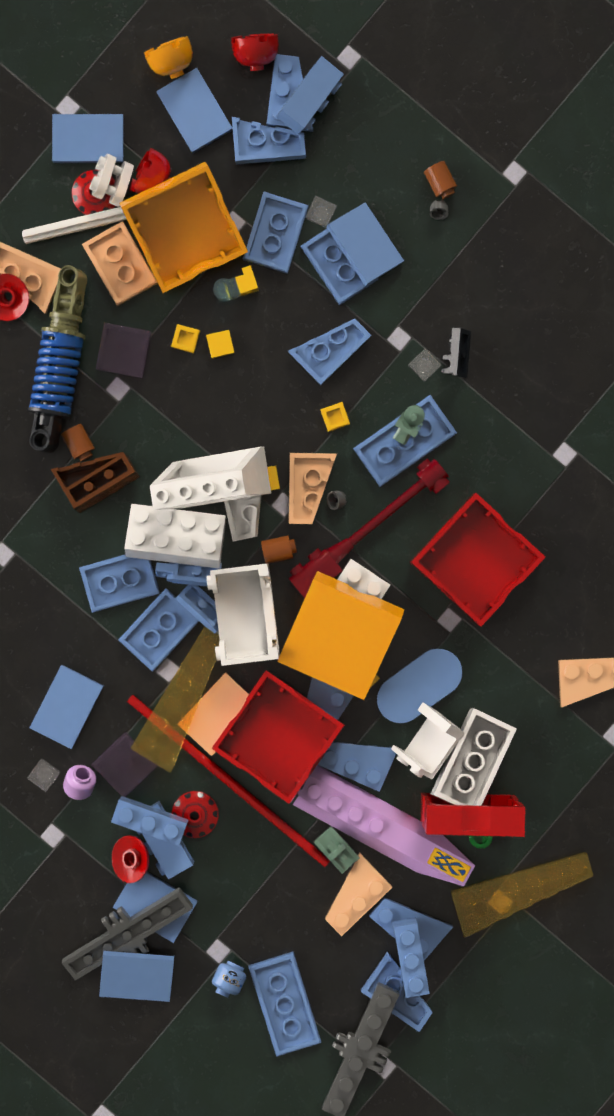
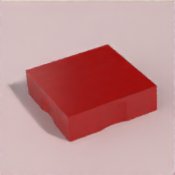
M474 493L410 563L478 626H482L504 603L508 594L531 574L544 560L545 556L523 535L514 531L482 497Z
M266 670L246 698L244 706L237 716L229 722L211 749L236 767L248 772L263 786L290 804L345 725Z
M421 793L420 821L426 835L525 837V806L518 802V798L515 795L487 794L482 805L477 806L452 805L430 793Z

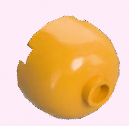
M186 36L160 44L156 50L151 48L145 51L144 55L148 65L156 74L161 76L170 75V78L173 79L184 75L183 69L190 65L193 51L190 40Z

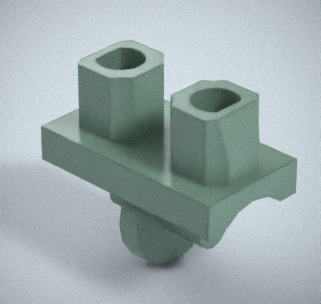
M412 405L405 412H402L395 424L398 430L393 439L405 445L410 436L414 438L417 436L425 418V412L420 406Z
M332 826L314 841L316 846L342 874L360 859Z

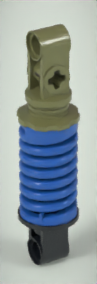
M71 265L64 266L59 271L56 293L53 299V311L49 315V318H51L50 326L41 327L42 340L40 341V346L43 348L39 349L38 355L40 357L36 362L39 366L35 369L37 375L34 376L33 380L36 384L32 386V391L35 393L31 394V402L29 407H27V411L34 414L30 445L33 449L45 453H53L57 450L63 419L72 418L71 402H73V397L67 395V393L73 394L75 392V388L69 386V384L75 385L77 380L71 378L70 375H78V370L72 369V366L78 367L80 362L73 360V358L81 357V348L85 340V335L79 333V324H82L83 320L81 312L84 306L87 275ZM75 274V280L70 283L71 276ZM46 436L47 442L45 446H42V440Z

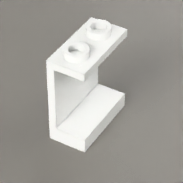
M422 703L418 711L427 719L405 751L394 745L391 749L398 755L396 758L398 761L406 766H412L410 769L412 773L420 778L425 775L433 779L464 732L437 710Z

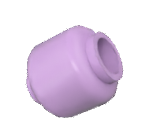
M85 765L71 767L66 773L63 782L65 793L75 800L88 798L96 784L94 771Z

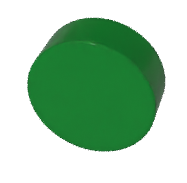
M469 836L471 844L480 849L488 847L493 839V836Z

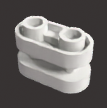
M107 153L105 157L100 156L96 165V169L99 170L98 175L93 177L89 189L92 190V196L102 199L105 194L110 195L109 203L119 207V203L125 197L134 165L124 161L121 167L115 165L116 157ZM112 174L117 176L114 186L109 185Z

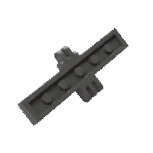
M179 887L131 917L121 906L117 909L120 918L114 911L109 914L113 922L107 916L101 918L103 925L108 930L107 932L64 957L62 964L76 981L102 965L103 951H124L126 953L141 954L138 950L139 948L143 954L149 952L146 945L148 942L146 937L192 910L193 904Z
M378 982L355 1034L352 1032H348L347 1035L340 1032L337 1033L336 1039L344 1043L334 1041L332 1047L340 1050L339 1055L344 1057L322 1105V1110L335 1116H345L366 1068L382 1073L384 1067L376 1062L386 1065L387 1058L380 1054L390 1056L391 1050L377 1043L400 995V991Z

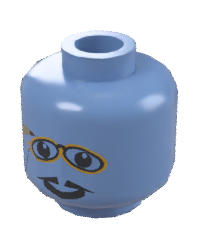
M228 960L227 963L219 964L212 979V984L217 987L216 992L227 998L230 994L238 995L247 977L243 972L244 968Z

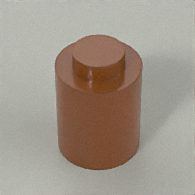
M445 161L438 162L424 171L437 198L442 197V199H446L455 194L454 189L457 187V184Z
M78 424L61 434L74 460L79 459L82 462L93 456L92 451L95 448L82 424Z
M289 535L261 541L266 564L292 559L293 553H297L294 539L289 540Z

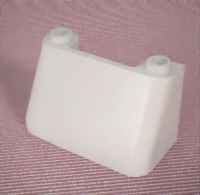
M269 564L210 570V575L207 576L208 590H213L220 638L219 646L215 647L216 660H221V666L279 659L280 652Z

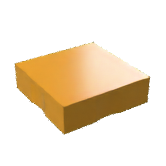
M206 162L119 203L162 293L193 279L207 269L223 265L248 252Z
M317 571L277 662L364 700L400 624L404 609L378 597L361 593L348 584Z

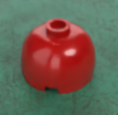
M250 34L245 36V38H242V35L231 37V46L235 59L241 65L250 66V71L264 70V65L271 63L277 56L279 48L278 34Z
M150 148V151L145 153L135 171L137 172V180L132 178L129 190L139 194L170 179L171 167L167 158L160 152Z

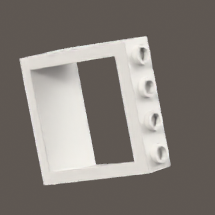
M264 447L172 462L150 485L153 510L181 509L271 494Z

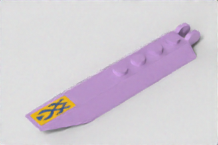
M319 765L316 766L302 789H300L299 795L293 803L299 809L417 873L464 886L475 867L444 835H426L420 820Z

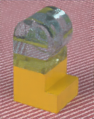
M251 265L242 268L243 275L229 280L225 278L217 280L213 287L216 298L224 302L259 291Z

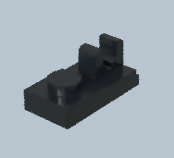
M452 328V335L449 338L451 355H443L442 358L443 360L450 361V367L447 369L443 368L441 370L442 373L467 378L471 331L462 328Z

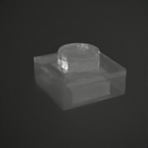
M315 196L305 219L326 228L337 205Z
M425 348L408 366L425 382L441 364Z
M41 759L27 779L47 792L61 772L44 759Z

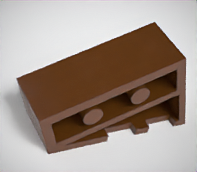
M124 452L95 458L83 463H74L62 468L51 469L71 505L79 513H82L140 477Z

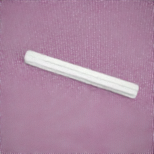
M118 207L22 231L24 242L29 244L127 219L122 208Z

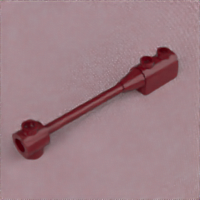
M428 458L417 466L419 472L416 475L420 480L348 539L346 538L322 551L317 548L308 556L310 559L308 563L304 566L299 563L289 571L292 575L289 577V580L304 598L306 597L317 571L332 578L343 570L338 563L351 552L354 545L426 487L430 492L434 491L436 494L449 484L450 481L447 479L449 476L443 467L435 459L431 462Z

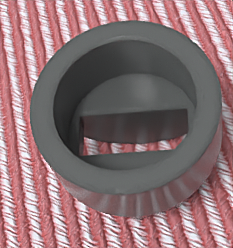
M442 199L441 201L434 200L430 206L431 218L443 220L448 217V204Z
M342 491L329 492L327 495L328 507L332 510L345 507L347 503L346 494Z

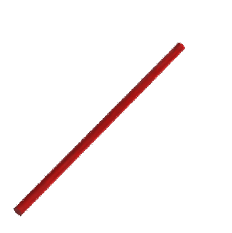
M132 695L127 702L322 866L326 867L330 860L138 698Z

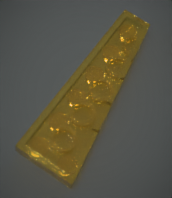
M206 627L203 628L130 748L170 773L216 662L215 647L219 646L220 638L219 635Z
M586 852L453 890L451 895L463 936L468 937L491 926L494 922L511 916L521 909H526L544 898L547 899L561 890L568 889L592 877L593 872Z

